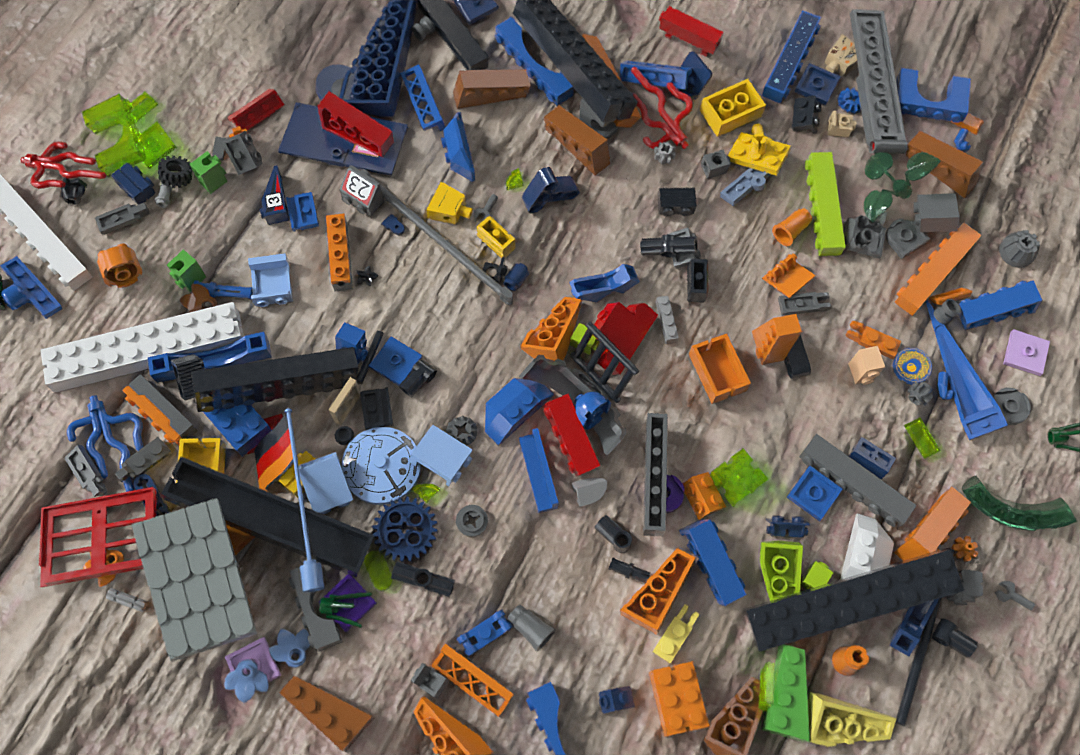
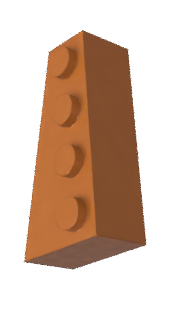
M560 105L544 116L546 131L552 134L595 176L610 165L608 141L605 137Z
M919 131L908 143L906 151L908 158L963 198H966L977 185L983 161L922 131Z

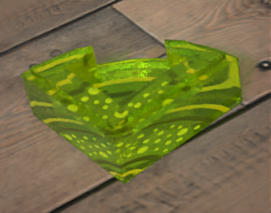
M519 168L513 170L508 176L506 190L524 186Z
M418 484L412 488V491L427 504L440 491V488L434 484Z

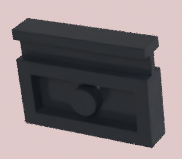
M385 387V389L378 388L360 391L365 430L389 425L394 426L388 387Z

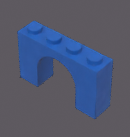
M900 69L896 78L901 114L946 120L954 123L964 121L969 108L970 78L953 76L947 88V99L941 102H932L923 98L918 92V70Z

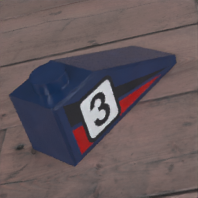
M278 165L273 167L261 200L263 208H260V214L262 219H266L268 225L290 221L282 176Z

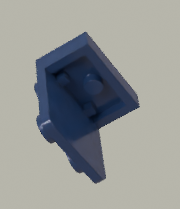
M691 51L680 66L693 68L692 74L688 75L687 88L677 89L687 94L693 101L697 100L712 78L713 73L696 52Z

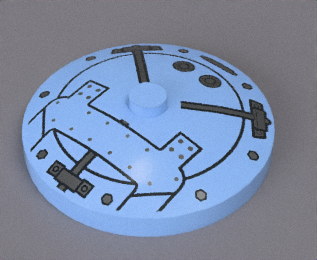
M375 427L358 434L345 449L341 463L342 471L352 494L360 500L374 505L391 504L390 500L396 502L398 497L402 499L408 495L418 482L421 472V464L419 462L416 466L409 462L410 455L416 448L412 439L402 431L390 427Z

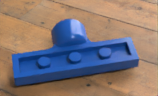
M18 256L0 265L1 269L13 282V285L0 293L3 301L11 310H16L26 303H31L45 319L62 310L61 304Z

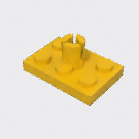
M741 132L728 156L731 163L777 175L791 151V145L769 140L762 133L751 135Z

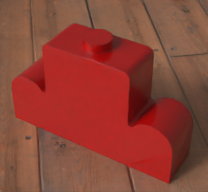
M620 302L608 303L604 310L597 315L598 319L594 325L630 360L658 317V314L646 303L631 304L627 307ZM606 348L598 364L606 370L614 355ZM619 362L612 375H621L625 366Z

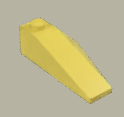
M810 692L808 698L809 742L830 747L836 746L839 743L854 744L856 741L864 740L867 742L891 739L896 718L829 696Z

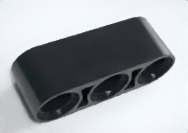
M801 334L784 359L788 376L791 379L811 374V366Z

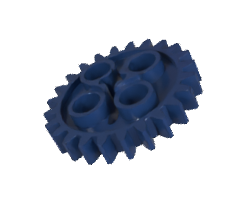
M407 496L405 502H402V499L398 497V503L396 504L393 500H390L391 506L388 507L384 504L385 511H377L381 517L374 518L378 525L372 526V529L377 531L373 535L374 538H379L374 543L376 546L381 545L379 548L380 552L386 550V558L392 554L394 562L398 557H400L402 563H404L407 557L412 562V556H416L419 560V553L422 552L427 555L425 548L432 549L433 546L430 541L437 540L432 535L438 533V529L433 528L438 525L437 521H431L435 518V514H429L431 511L430 507L424 509L425 503L423 501L418 505L417 498L410 502ZM395 515L401 516V520L398 523H392L391 518ZM415 516L422 518L418 524H412L411 519ZM405 526H408L409 530H406V533H403L401 529H404ZM388 527H393V528H395V529H392V530H387ZM423 529L422 532H418V531H415V530ZM392 535L399 536V540L396 543L389 542V538ZM412 536L420 538L417 544L409 543Z

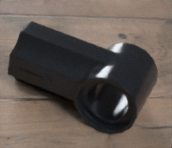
M421 358L414 364L412 372L402 381L399 388L412 398L425 383H429L435 377L437 370Z
M605 515L594 528L613 545L617 552L626 553L629 551L632 542L630 533L621 529L609 516ZM624 538L628 543L622 546L617 543V540Z
M943 618L939 621L931 636L937 643L951 647L966 658H970L978 647V642L959 631L956 624Z

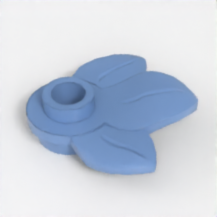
M280 629L277 637L278 645L269 648L272 658L278 662H286L287 665L293 668L303 665L306 660L305 651L310 646L307 630L302 629L295 636L287 630ZM297 654L299 659L293 660L291 656Z
M249 659L241 661L237 665L236 670L230 672L225 679V689H235L237 698L243 703L248 702L252 698L255 690L267 692L269 687L266 674L259 671L257 664ZM248 668L251 673L245 674L243 669Z

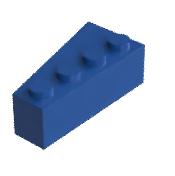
M1034 280L1030 282L1021 281L1014 287H1002L995 293H984L976 299L971 300V298L961 301L959 304L961 313L958 316L964 330L987 325L991 322L990 320H994V322L1003 321L1010 315L1013 318H1017L1026 311L1028 314H1033L1043 300Z

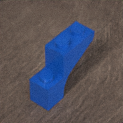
M622 264L610 272L576 278L569 283L572 288L571 292L576 299L597 303L613 291L619 293L626 292L638 284L640 280L633 266Z

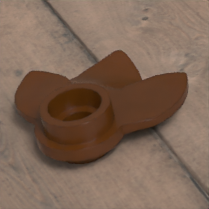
M196 283L192 284V293L185 294L179 299L181 304L190 310L189 313L206 309V302H210L212 307L218 306L217 300L210 296L209 290L205 286Z

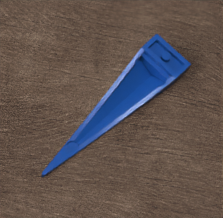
M926 300L959 417L969 440L1007 427L1008 424L1000 407L945 325L936 320L934 308Z

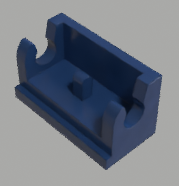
M863 437L859 439L852 448V452L848 455L881 480L888 474L896 459Z

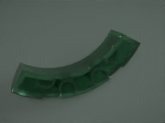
M977 475L967 480L962 486V491L978 510L990 519L1012 528L1036 531L1037 529H1057L1078 522L1068 504L1061 497L1039 504L1012 502L991 492L983 485Z

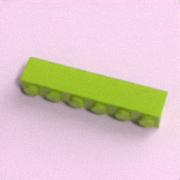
M811 152L809 158L805 161V169L808 170L807 185L810 186L811 190L809 192V200L812 201L811 216L814 217L815 221L813 224V232L816 233L817 237L815 248L818 249L819 256H841L845 249V240L832 152Z

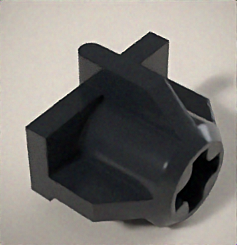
M64 177L63 181L66 185L64 188H61V197L68 204H79L88 184L79 178L70 180Z

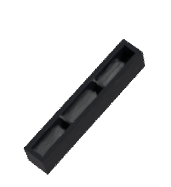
M417 0L418 8L425 17L432 21L437 33L465 70H485L488 68L489 56L487 52L481 49L478 40L471 36L468 27H464L460 17L454 14L449 3H446L444 0Z

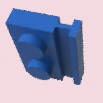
M312 192L294 195L291 198L286 197L293 232L298 229L305 230L319 227Z

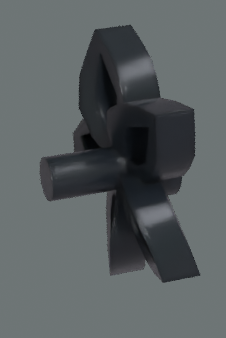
M367 266L364 271L356 270L360 276L357 284L365 281L371 287L372 280L378 277V274L371 272L370 266Z

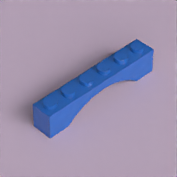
M513 17L495 26L496 41L505 47L509 55L513 56L519 67L527 70L528 77L532 78L536 82L537 87L545 92L550 102L553 101L558 106L573 97L574 87L563 74L544 68L529 55L523 44L522 27Z
M265 332L246 335L229 345L213 350L196 353H165L148 357L150 376L157 383L176 379L171 360L195 354L203 360L205 369H212L272 358Z
M548 682L528 692L529 698L526 699L530 711L535 710L538 718L535 719L539 731L544 730L547 738L544 739L548 751H553L554 755H566L559 740L557 728L560 700L552 683Z

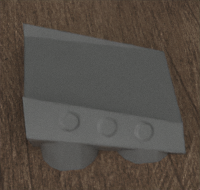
M863 215L855 219L848 218L844 223L843 232L845 249L880 259L882 257L886 227H883L878 222L869 223L868 218Z

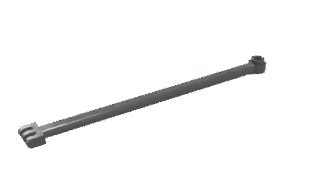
M362 169V170H361L363 173H365L366 175H368V176H370L371 178H373V177L368 173V171H366L365 169ZM380 184L385 200L496 292L505 304H513V293L507 287H502Z

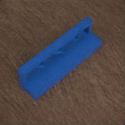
M627 60L620 63L619 77L623 82L641 84L631 72L632 67H637L651 85L667 87V83L671 82L676 88L686 89L688 75L692 74L693 68Z
M420 65L401 72L423 130L426 131L435 126H438L440 131L444 130L446 126ZM416 73L414 82L407 80V76ZM415 87L422 89L419 96L413 94ZM421 101L428 103L425 110L418 108ZM426 115L433 116V121L427 124L424 123Z
M538 428L532 429V434L519 437V442L538 513L557 509L559 502Z

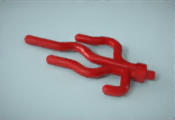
M632 67L631 72L648 92L658 96V112L665 121L651 120L648 117V111L644 103L636 94H633L638 101L636 106L640 110L643 122L649 127L660 128L666 133L656 142H652L649 137L645 136L643 142L647 147L655 149V147L659 148L660 142L666 143L671 139L677 147L681 146L685 150L689 144L686 142L687 136L682 132L680 123L692 112V99L687 94L680 92L673 83H667L668 90L677 99L683 100L686 103V108L673 121L665 110L666 100L663 91L651 85L637 67Z
M66 142L50 144L41 156L27 154L20 159L21 163L25 164L27 168H37L30 179L31 185L37 189L48 187L64 188L66 185L62 180L49 179L39 181L45 169L58 170L60 175L67 179L79 177L105 179L106 173L91 170L68 172L64 165L59 162L72 159L76 163L95 165L96 159L82 157L74 152H64L50 157L57 149H67L68 144Z

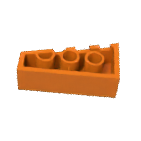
M797 314L773 318L752 331L757 347L756 356L760 359L762 365L784 361L802 333Z

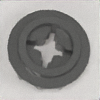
M463 415L457 418L454 417L448 423L446 429L447 434L466 446L476 439L478 432L476 423L471 418L464 417ZM466 425L465 431L467 432V434L461 433V435L458 436L459 432L457 428H462Z
M467 505L458 512L456 525L463 535L473 537L480 535L486 530L488 516L480 506ZM468 514L473 519L478 518L475 521L476 528L472 524H466L469 521Z

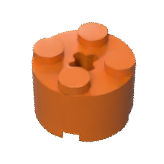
M122 243L98 253L97 263L106 285L112 287L111 285H117L118 288L128 287L138 281L137 277L142 275V269L136 253L127 244Z

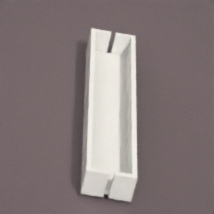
M234 302L41 349L42 364L45 367L43 369L45 385L53 392H59L149 369L148 357L165 353H196L229 345L244 337L239 311Z

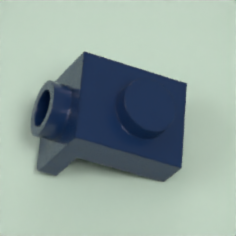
M631 686L599 692V703L603 714L635 708Z

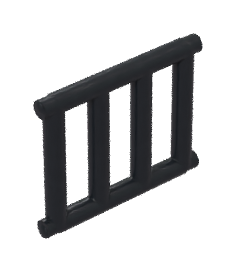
M589 321L586 324L587 330L580 343L569 356L615 403H619L621 400L620 395L633 375L635 376L639 373V370ZM592 335H594L600 341V344L587 364L581 358V355ZM607 348L614 357L602 377H600L594 371V368ZM619 362H621L628 370L616 389L613 390L607 384V381Z

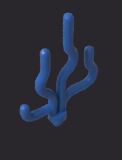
M94 395L89 397L91 403L87 405L90 416L71 422L67 428V437L70 442H74L76 440L75 430L89 424L93 425V432L86 443L87 452L96 461L98 471L101 477L105 479L108 477L103 456L95 449V443L101 434V427L106 442L121 452L122 456L119 463L121 469V464L130 457V452L124 443L114 439L110 424L133 421L135 424L133 441L136 450L139 451L144 447L141 439L143 422L134 413L109 416L103 401H99L98 396ZM130 476L123 481L126 492L134 491Z

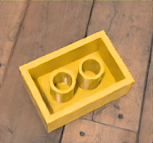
M746 79L703 98L700 112L716 136L719 137L761 118L766 104L751 82Z

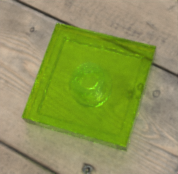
M158 121L129 142L148 169H151L162 158H165L178 148Z

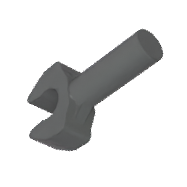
M492 194L483 209L476 208L474 211L475 222H477L480 216L485 217L483 220L488 216L492 217L490 211L498 199L497 195Z
M1011 581L999 583L1000 586L1007 590V594L1000 590L995 591V595L1000 601L1006 602L1012 599L1029 610L1035 607V603L1015 592L1014 583Z

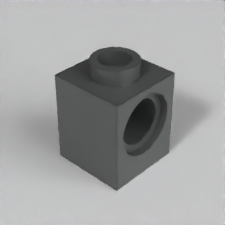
M724 150L703 155L701 167L707 179L726 174L731 164L730 158L725 154Z

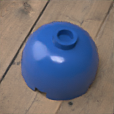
M594 391L584 395L580 394L574 400L576 414L584 430H590L603 419L601 414L603 412L607 414L611 407V402L606 397Z

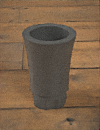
M520 604L508 616L514 628L526 638L536 652L546 645L556 629L546 624L529 609L527 610Z

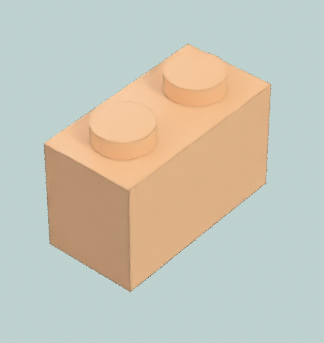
M878 346L860 349L848 363L855 384L862 383L867 385L874 382V379L885 368Z

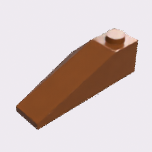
M751 677L711 721L704 741L715 755L748 754L771 688L770 685Z

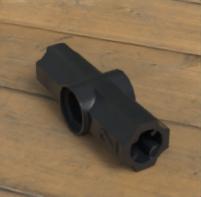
M672 234L662 235L661 238H642L640 249L642 255H661L671 258L677 254H696L698 243L696 236L677 237Z
M398 561L394 565L391 576L393 580L449 598L455 584L454 579ZM421 575H427L429 580L425 584L418 583V578Z

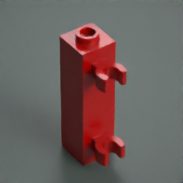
M671 6L665 12L662 11L659 17V29L666 32V38L671 40L673 35L702 49L701 55L705 57L708 56V53L713 55L721 43L723 31Z

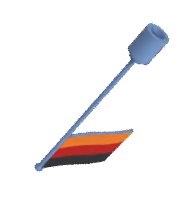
M287 408L284 411L286 414L276 427L259 442L254 452L259 488L262 490H267L294 462L307 561H304V565L300 566L303 592L308 593L323 590L325 587L321 563L311 558L291 418L293 411Z

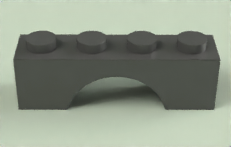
M300 567L290 570L291 577L288 578L292 589H296L298 596L295 597L298 608L303 610L304 616L301 619L305 629L309 628L311 635L308 636V641L311 648L315 647V650L320 652L342 643L343 641L334 620L322 619L316 615L313 608V598L316 591L303 592Z

